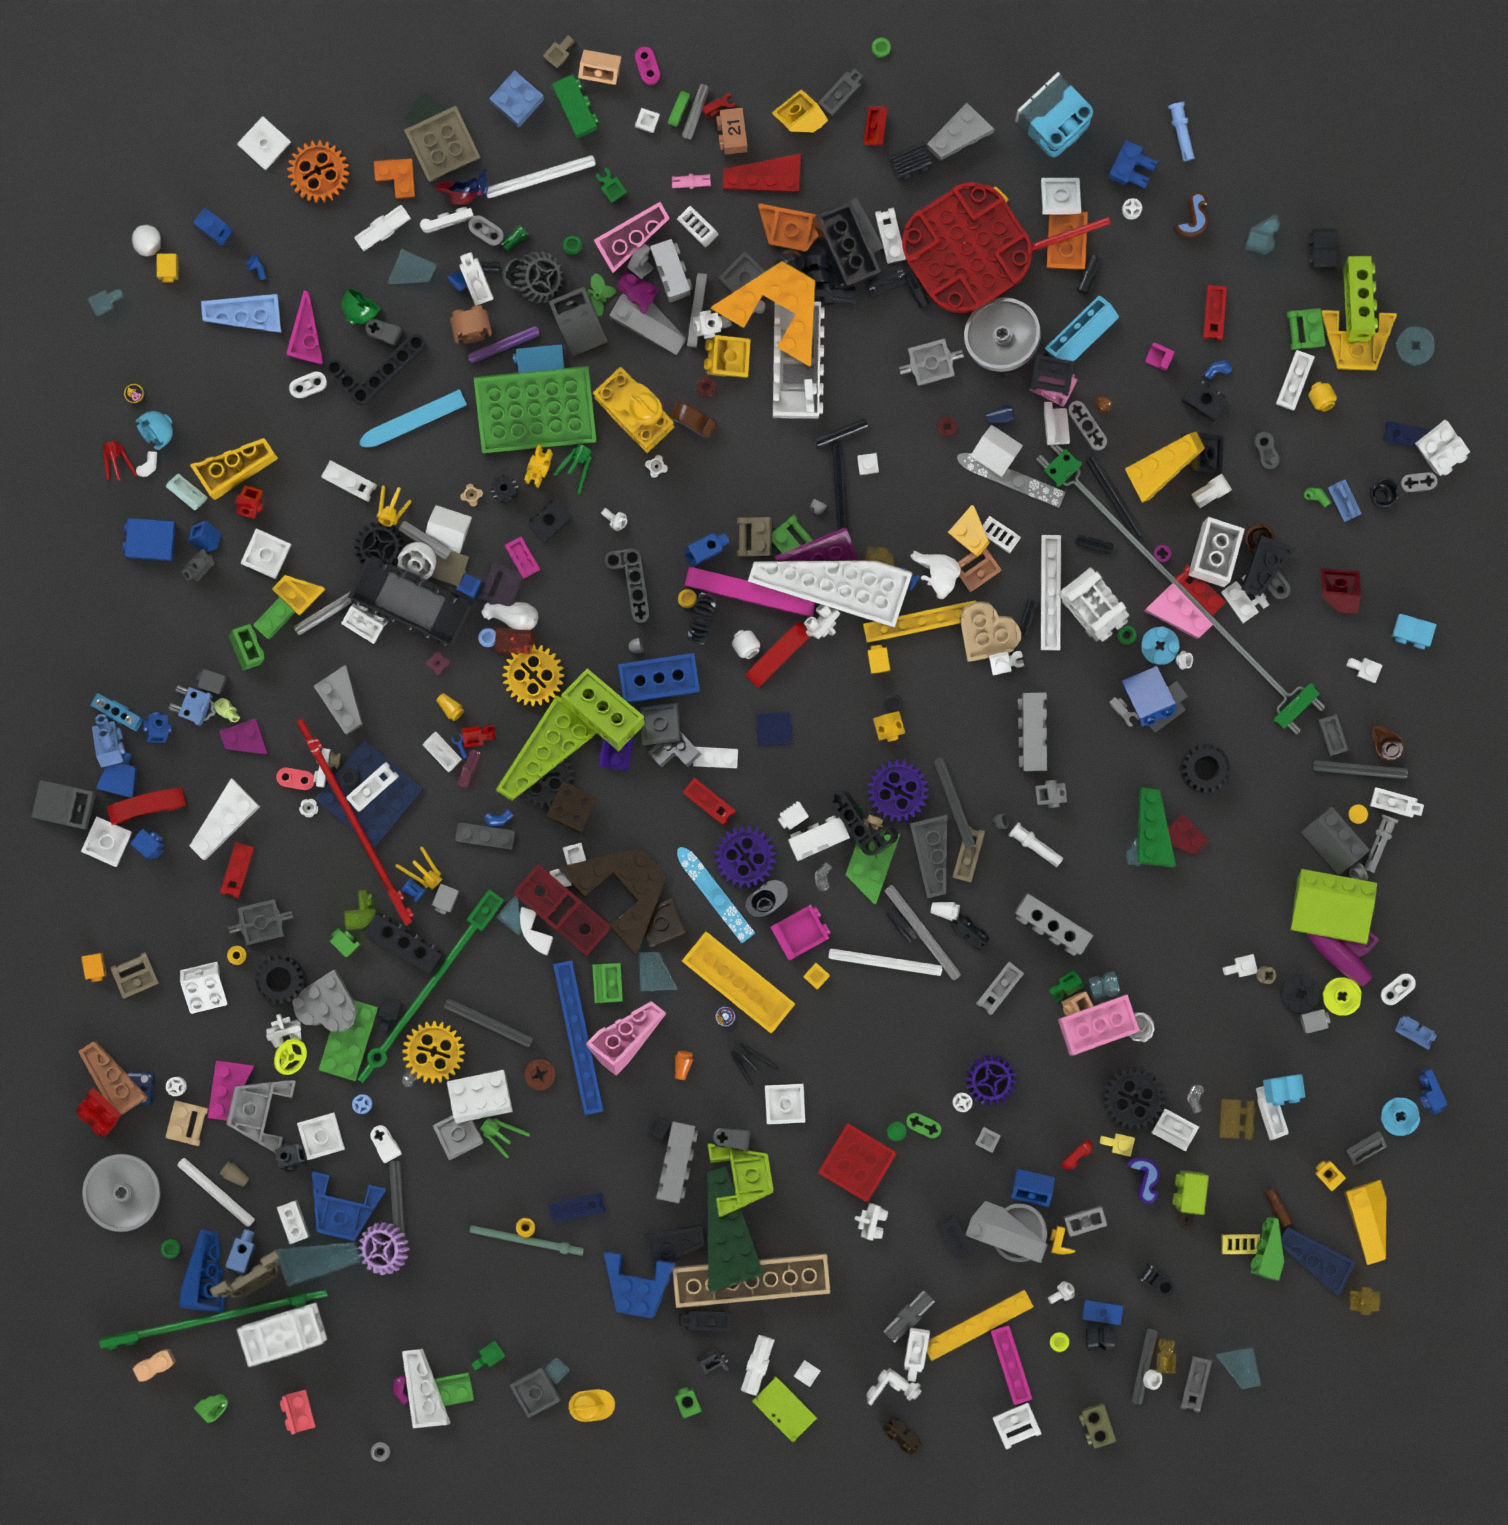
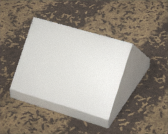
M991 425L970 457L1002 477L1023 445Z
M435 505L425 534L451 551L460 553L472 517Z

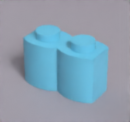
M1398 614L1392 637L1396 638L1395 641L1398 643L1406 644L1408 641L1414 643L1413 647L1425 650V647H1430L1437 624Z
M1302 1074L1263 1080L1266 1103H1273V1106L1284 1105V1101L1287 1100L1289 1103L1300 1102V1098L1306 1097Z

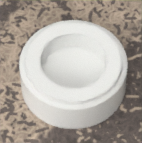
M1153 1369L1148 1370L1143 1379L1145 1387L1152 1390L1158 1389L1162 1383L1161 1373Z

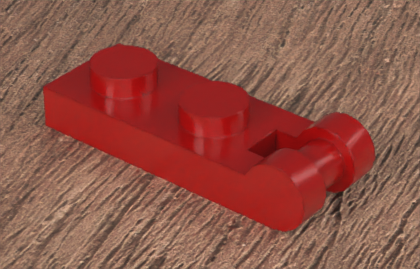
M1207 286L1203 339L1216 338V340L1221 341L1223 339L1227 287ZM1210 325H1217V331L1210 330Z
M1187 565L1182 574H1178L1175 579L1213 616L1226 601L1203 580L1191 577L1193 581L1188 584L1185 580L1189 577L1190 566Z
M695 777L682 792L723 826L727 824V819L730 815L733 816L736 810ZM720 807L725 809L721 816L717 813Z
M235 842L220 894H230L234 898L239 899L254 847ZM230 881L237 882L235 888L229 886Z

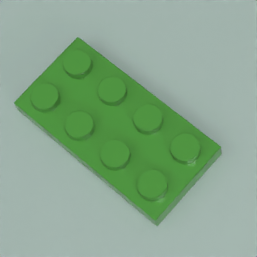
M354 1000L357 1007L356 1017L353 1021L354 1024L342 1032L330 1031L319 1070L356 1081L379 1007Z

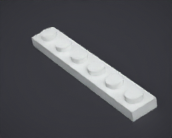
M1041 535V650H1060L1061 597L1058 593L1061 591V535Z

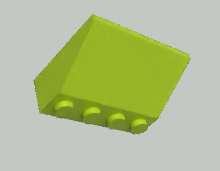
M1301 869L1297 878L1291 930L1367 944L1377 883Z

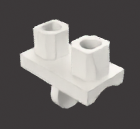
M820 604L816 608V612L820 615L817 620L814 617H809L804 622L808 629L806 631L807 635L817 639L821 636L824 638L827 634L833 636L836 633L833 627L836 624V618L840 615L838 610Z
M277 1014V1021L271 1022L272 1028L266 1029V1037L268 1041L271 1040L275 1048L284 1042L282 1036L289 1035L291 1039L301 1040V1022L299 1019L291 1021L290 1017L282 1018L281 1014Z
M869 1203L867 1211L862 1210L861 1217L855 1216L854 1220L859 1221L858 1229H862L861 1237L869 1240L882 1238L883 1228L876 1227L878 1220L885 1221L887 1219L888 1211L882 1209L881 1206Z

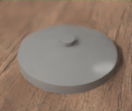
M997 298L971 314L965 326L964 340L970 356L977 364L992 371H1010L1027 363L1036 353L1041 340V328L1036 314L1028 305L1013 298Z
M129 1154L111 1155L97 1162L88 1172L82 1191L84 1206L90 1217L101 1227L118 1232L130 1231L145 1224L156 1212L161 1194L158 1177L151 1166L144 1160Z

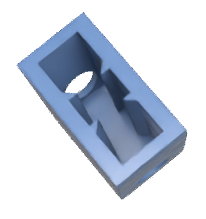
M244 1229L241 1239H235L225 1266L227 1270L241 1275L245 1274L246 1276L255 1250V1244L252 1243L255 1232ZM241 1247L247 1248L245 1253H239Z

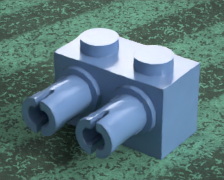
M104 714L96 716L97 726L92 727L96 757L101 768L124 762L122 754L125 753L123 742H120V739H123L121 728H117L114 721L108 722Z

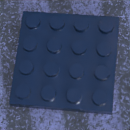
M363 740L334 777L343 794L347 797L385 762L390 765L389 768L393 773L396 772L399 775L393 783L360 812L348 801L369 842L375 848L417 798L423 788ZM348 768L356 770L359 774L358 784L351 788L343 786L340 782V774ZM384 773L379 776L383 781L388 778ZM351 774L347 775L346 780L351 782L353 776ZM328 783L315 800L355 832Z

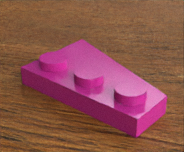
M216 1061L208 1118L227 1121L234 1087L246 1085L254 1068L253 1065Z

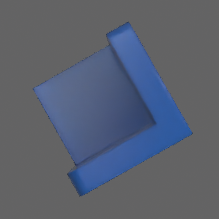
M203 521L192 526L188 541L199 551L204 549L207 553L217 549L221 533L207 521Z
M465 573L456 590L475 599L483 582Z

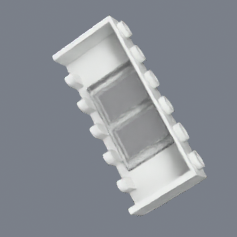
M775 302L773 418L819 419V414H823V402H819V395H823V383H820V376L824 374V364H820V357H824V345H820V338H824V326H821V319H824V307H821V302L814 303L812 365L809 367L777 348L795 313ZM812 379V383H816L817 394L813 395L814 412H806L804 380Z

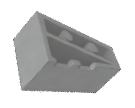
M966 103L927 143L926 147L941 161L987 135L989 136L994 132V128Z
M672 239L650 246L669 303L691 296L690 290H693L690 279L685 277L684 272L687 270L684 261H680L677 255L680 254L678 244H673Z
M344 665L314 685V688L346 735L363 725L347 665Z

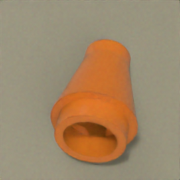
M680 1050L675 1055L676 1079L686 1080L694 1060L692 1058L693 1053Z

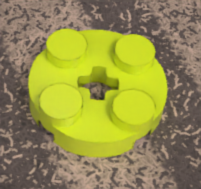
M1345 977L1332 979L1327 983L1322 993L1325 1007L1336 1015H1350L1358 1009L1361 1003L1360 987L1356 982ZM1339 992L1347 993L1345 996L1346 1001L1337 999Z

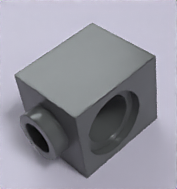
M203 669V672H199L197 676V687L222 695L227 677Z

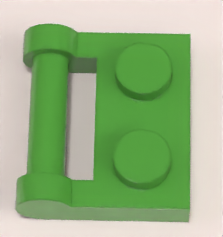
M1321 308L1286 312L1290 322L1292 337L1291 350L1326 346ZM1297 317H1302L1305 343H1300Z
M795 515L791 516L772 533V543L781 553L801 546L787 530L790 526L794 528L805 543L813 541L799 524L798 518Z

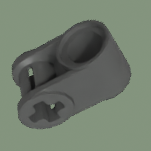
M377 319L367 322L366 332L369 337L398 347L403 328ZM377 324V328L380 330L372 333L369 327Z
M719 1128L713 1133V1140L719 1146L748 1150L751 1131ZM721 1132H724V1135L727 1136V1139H723V1142H720V1139L717 1138V1135H721Z

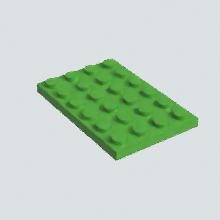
M589 366L474 377L482 453L537 448L538 445L552 447L596 442Z

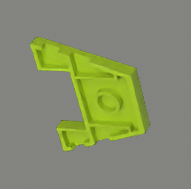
M708 1144L710 1163L730 1161L736 1196L716 1198L719 1217L773 1193L768 1154L748 1150L740 1151L731 1147H718L715 1144Z

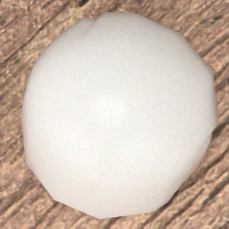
M142 225L136 228L132 235L134 249L143 256L154 255L161 247V237L158 230L150 225Z
M1134 1013L1139 1032L1133 1033L1129 1037L1134 1041L1146 1042L1152 1037L1155 1030L1154 1021L1145 1013Z

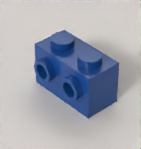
M142 829L130 843L147 859H157L163 853L164 849L162 848L165 845L161 842L163 838L159 834L146 829Z
M1017 1169L1011 1199L1049 1207L1055 1177Z

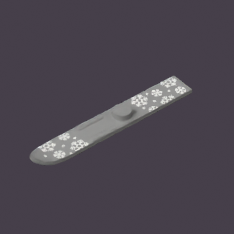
M971 453L958 454L957 460L959 464L970 472L1055 507H1060L1065 491L1009 468L1000 477L970 457Z

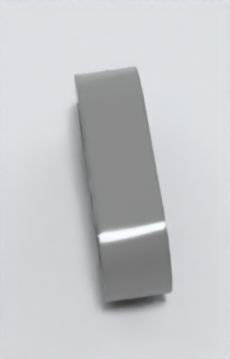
M1433 473L1409 474L1400 481V487L1405 492L1428 491L1437 485V477ZM1426 476H1429V479L1433 480V483L1430 484V487H1428L1426 483H1420V481H1423L1427 478ZM1407 478H1410L1411 482L1417 481V484L1412 485L1411 489L1404 485V482L1408 480Z

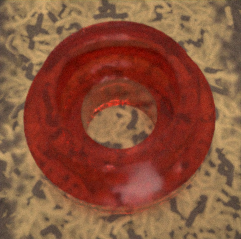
M704 377L698 381L697 391L700 395L708 397L715 392L716 385L711 378ZM704 384H708L710 389L705 391L702 387Z
M944 417L938 423V431L943 436H951L957 429L955 420L950 417ZM944 424H950V430H945Z

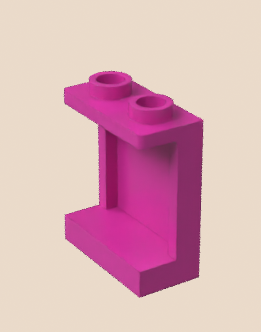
M809 905L771 926L788 960L829 939L828 934H830L827 925H822L818 919L821 917V914L817 907L812 908Z

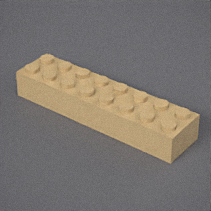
M827 1254L759 1259L763 1276L711 1294L708 1293V1264L675 1267L673 1279L676 1308L829 1294Z

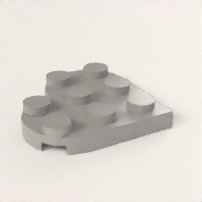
M332 970L304 988L292 1002L296 1017L305 1025L317 1026L323 1024L329 1031L342 1032L354 1024L353 1021L356 1017L357 1007L337 970Z

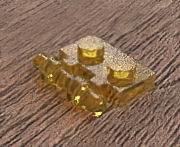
M1221 1099L1220 1138L1239 1139V1132L1244 1131L1245 1139L1252 1140L1253 1132H1255V1126H1253L1254 1115H1256V1109H1254L1255 1101H1247V1107L1241 1108V1100ZM1241 1114H1246L1245 1125H1240Z

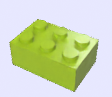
M1180 1170V1173L1176 1174L1175 1185L1178 1187L1177 1193L1173 1195V1205L1176 1206L1175 1208L1180 1212L1204 1215L1209 1176L1200 1172Z

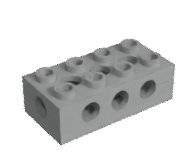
M1030 894L1024 896L1014 912L1017 915L1016 920L1024 925L1027 923L1031 924L1033 931L1040 935L1045 933L1049 936V941L1058 946L1061 943L1065 946L1064 950L1073 956L1076 954L1081 955L1093 937L1091 933ZM1034 910L1040 912L1041 916L1038 921L1032 919L1031 915ZM1051 920L1057 924V928L1053 932L1048 929V923ZM1067 931L1073 934L1070 942H1067L1064 938V934Z

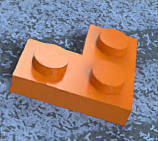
M412 159L374 161L375 181L394 180L396 199L415 198Z

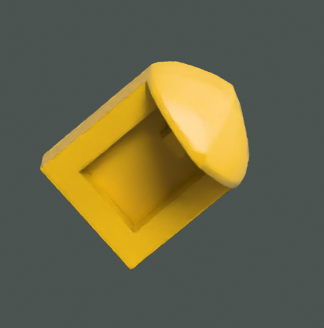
M1056 1226V1230L1052 1229L1050 1240L1053 1241L1052 1253L1071 1254L1075 1252V1250L1061 1247L1065 1233L1064 1227Z

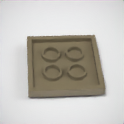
M456 106L404 130L428 182H432L481 158Z

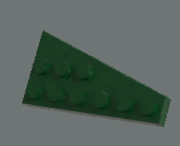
M726 1166L708 1172L709 1294L764 1275L741 1208L722 1217L718 1216L716 1198L736 1196Z

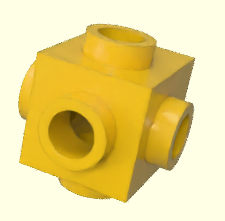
M899 711L873 718L879 741L887 739L888 742L899 739L898 735L905 734Z

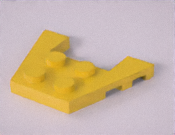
M1322 310L1323 323L1337 369L1375 371L1397 313L1378 314V333L1372 335L1370 341L1347 342L1346 331H1339V311Z

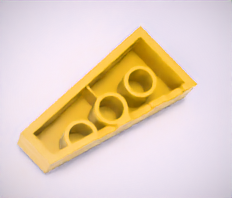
M1197 432L1190 433L1125 468L1142 503L1154 497L1159 490L1205 449Z
M263 438L243 445L241 448L224 452V454L207 458L205 461L190 464L208 494L216 500L277 460L278 457L269 443Z

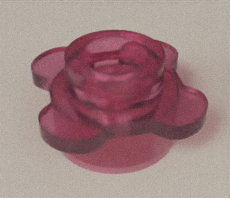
M435 652L434 656L427 660L426 665L431 667L435 674L439 675L445 667L449 666V660L444 659L440 652Z

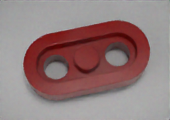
M1087 1139L1060 1165L1064 1170L1068 1168L1073 1170L1079 1164L1078 1159L1082 1156L1087 1157L1093 1151L1091 1147L1094 1144Z

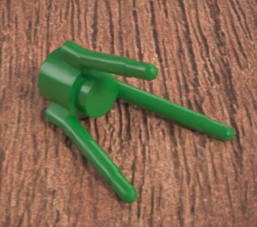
M578 444L577 448H573L572 452L555 470L553 475L556 476L572 457L574 462L567 472L569 475L578 462L583 464L585 461L577 489V494H580L589 463L592 459L590 457L592 451Z

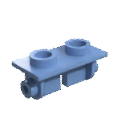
M1346 480L1328 487L1344 522L1362 514Z
M1409 1016L1400 1018L1395 1031L1429 1050L1432 1041L1437 1037L1435 1031L1424 1025L1418 1028L1420 1023Z

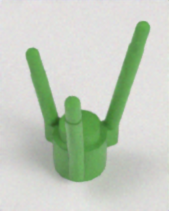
M488 1117L480 1130L484 1132L483 1135L493 1143L505 1158H509V1155L493 1137L496 1135L507 1144H510L511 1141L498 1132L500 1130L498 1125L525 1136H530V1133L506 1124L496 1117L494 1119Z

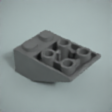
M582 287L549 301L555 319L573 356L608 342L587 288Z
M40 780L32 818L88 830L96 792Z

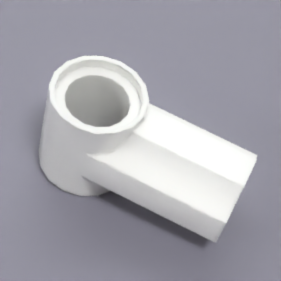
M1220 474L1209 481L1206 486L1191 494L1196 505L1201 508L1214 499L1224 496L1232 488L1223 474Z

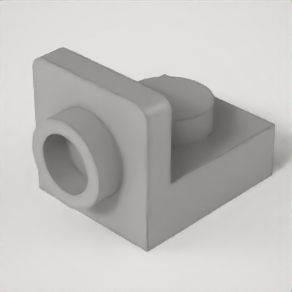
M646 244L633 253L627 266L641 279L653 269V266L647 262L649 259L647 255L651 248Z

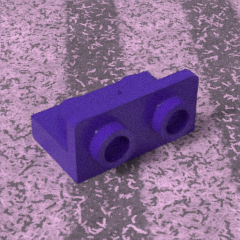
M633 737L619 751L602 738L599 766L628 770Z

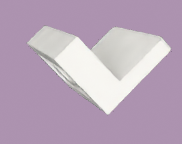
M1044 402L1047 445L1069 444L1067 409H1053L1052 402Z

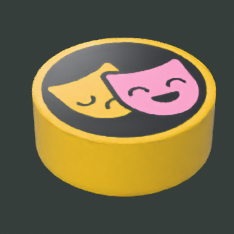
M130 384L126 387L124 396L130 403L137 404L143 400L144 390L137 384Z

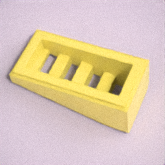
M1221 1234V1254H1256V1246L1260 1239V1234ZM1252 1238H1254V1250H1251ZM1228 1239H1232V1250L1228 1249ZM1236 1239H1239V1250H1236ZM1243 1239H1247V1250H1243Z

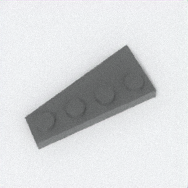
M947 815L910 823L926 896L931 898L946 894Z

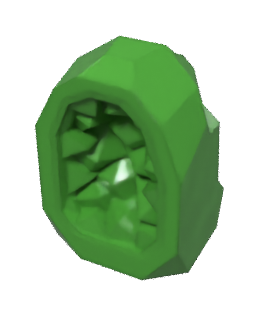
M222 1394L209 1396L207 1399L201 1400L194 1409L207 1423L215 1421L224 1412L228 1399Z

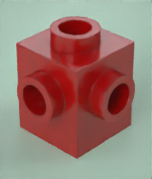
M245 485L235 501V505H237L236 514L255 519L257 513H261L264 502L261 501L263 490Z

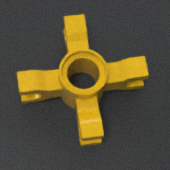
M540 445L537 446L535 455H532L524 479L526 480L525 483L528 484L532 479L535 480L534 484H536L535 487L537 488L542 483V477L545 478L553 455L550 449H548L547 453H542L543 449Z

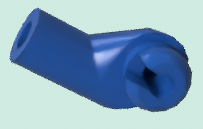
M1225 360L1213 362L1203 376L1211 381L1217 372L1230 373L1232 366Z
M507 809L500 816L487 813L484 820L490 827H502L514 815Z

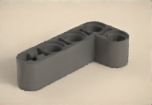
M636 549L609 552L605 556L606 566L611 570L625 569L634 621L639 624L646 623L650 614L640 553ZM630 553H635L638 559L636 562L630 563L627 561V556ZM611 556H616L619 558V562L617 565L611 566L608 563V559ZM638 572L641 578L639 581L633 582L630 580V574ZM635 591L643 593V598L640 601L633 599L632 596ZM645 603V606L641 607L642 612L646 613V615L640 620L639 617H635V614L639 612L638 606L634 607L633 605Z

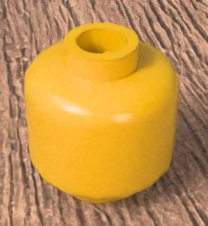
M1321 382L1312 385V390L1308 396L1315 409L1324 412L1333 408L1337 396L1329 383L1322 384Z

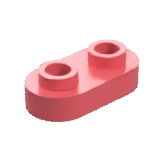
M285 767L280 769L276 775L277 782L284 787L309 790L315 784L313 774L308 771ZM285 773L289 775L287 781H284L282 778ZM303 777L308 778L307 784L301 782Z

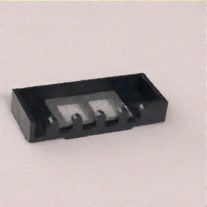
M370 553L348 596L352 603L358 606L363 604L369 607L368 610L375 614L380 612L386 615V619L392 622L399 621L409 630L413 631L416 629L426 638L431 639L433 637L438 640L439 644L445 647L449 645L453 647L473 605V602Z

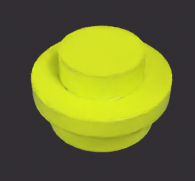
M1055 1333L1050 1338V1346L1057 1352L1065 1351L1069 1346V1339L1064 1333Z

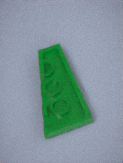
M1142 787L1139 789L1137 863L1174 868L1176 863L1160 790Z

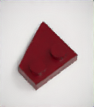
M1184 813L1168 827L1171 844L1175 848L1196 855L1209 843L1207 838Z

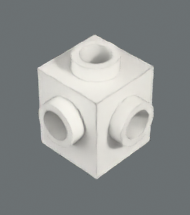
M711 310L699 312L700 316L693 318V329L696 337L703 335L704 339L716 337L715 333L721 332L722 321L718 317V313L711 314Z

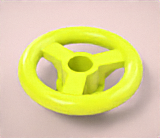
M289 1039L283 1042L274 1056L276 1070L284 1075L297 1072L303 1066L307 1057L305 1044L299 1039ZM292 1044L300 1047L301 1054L293 1052ZM294 1060L298 1061L294 1067L285 1069L289 1063Z

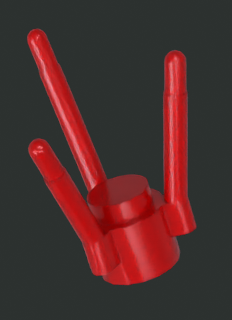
M110 441L103 444L104 451L102 452L105 462L106 480H110L109 459L112 460L117 480H121L116 458L120 457L119 453H121L133 475L137 476L135 468L124 452L123 445L119 446L118 441Z

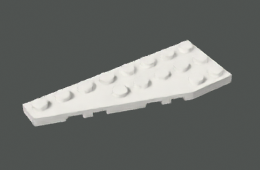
M878 561L754 562L748 581L895 627L912 572Z

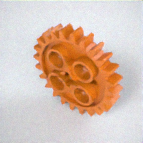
M319 140L318 145L311 141L310 147L304 143L305 149L302 150L298 147L299 154L292 153L295 160H289L293 167L287 168L292 173L288 175V179L294 180L290 185L291 187L297 186L294 190L295 193L302 191L300 197L303 198L307 195L309 202L312 197L316 203H318L319 198H322L324 203L326 202V197L333 200L332 194L335 193L339 196L338 189H345L342 183H348L344 176L350 175L348 171H345V169L349 168V165L343 164L347 159L346 157L340 158L342 155L341 150L335 152L336 145L329 148V142H326L325 146H323L321 140ZM320 155L328 156V160L325 163L318 162ZM304 163H309L311 165L310 169L306 172L301 171V166ZM332 163L334 164L333 167L326 168V167H328L330 164H332ZM316 168L321 170V175L318 176ZM329 172L336 173V177L333 180L326 179V175ZM312 175L308 177L306 180H303V177ZM312 180L319 181V185L315 189L309 187V183Z

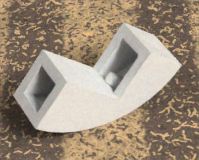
M522 907L520 925L524 937L534 949L548 955L553 936L533 931L532 927L536 913L531 909Z

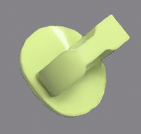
M220 698L214 702L215 711L222 717L228 718L231 722H237L240 719L236 713L237 709L231 705L229 700Z

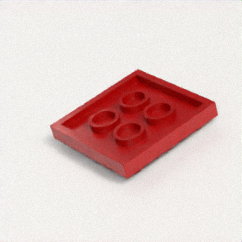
M847 1123L818 1173L865 1202H868L897 1152Z

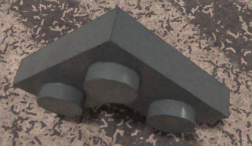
M681 731V741L659 743L648 752L661 767L675 755L689 767L702 755Z

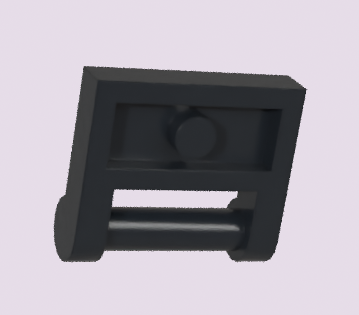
M1037 354L1030 389H1043L1069 396L1075 361ZM1040 375L1065 380V384L1063 386L1038 381Z

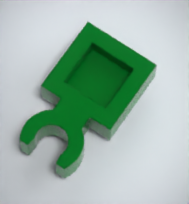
M605 168L604 171L607 173V176L601 178L597 173L596 178L599 182L605 184L601 187V190L611 204L625 196L627 191L617 177L614 179L610 178V171Z

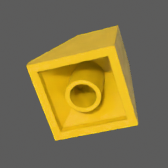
M802 89L772 112L773 116L791 132H815L828 121L819 105Z

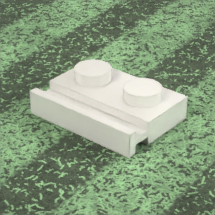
M1164 1108L1151 1133L1186 1151L1199 1127Z

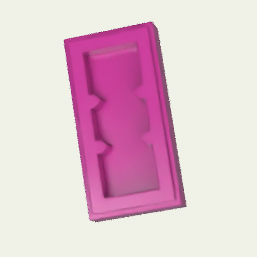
M522 537L504 545L523 579L540 570Z

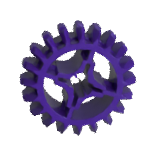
M990 1054V1060H987L986 1055H982L983 1062L976 1058L975 1061L978 1065L970 1064L974 1068L973 1072L970 1070L966 1071V1073L971 1074V1078H965V1081H971V1084L966 1085V1088H973L969 1095L972 1096L976 1093L977 1096L974 1100L978 1101L981 1097L982 1105L985 1104L986 1100H988L989 1106H992V1100H995L996 1105H1000L999 1098L1006 1102L1007 1100L1004 1095L1012 1096L1008 1092L1009 1088L1012 1090L1016 1089V1087L1011 1086V1082H1017V1079H1011V1076L1016 1075V1072H1009L1013 1065L1011 1064L1006 1067L1005 1064L1008 1060L1004 1059L1001 1063L1000 1055L997 1056L996 1060H993V1054ZM989 1064L1000 1066L1005 1073L994 1074ZM984 1066L985 1077L975 1081L978 1070ZM988 1070L992 1077L995 1076L996 1078H998L995 1081H993V1087L990 1085V1083L987 1084L986 1082H984L989 1078ZM1007 1079L1004 1090L998 1094L997 1083ZM988 1086L992 1096L982 1094L977 1087Z

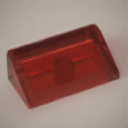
M497 628L495 652L530 654L535 636L531 630Z

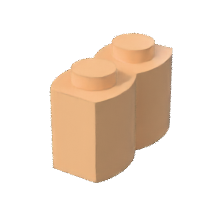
M164 1349L156 1353L152 1358L139 1362L133 1368V1371L139 1381H146L158 1372L169 1369L175 1364L176 1359L170 1349Z

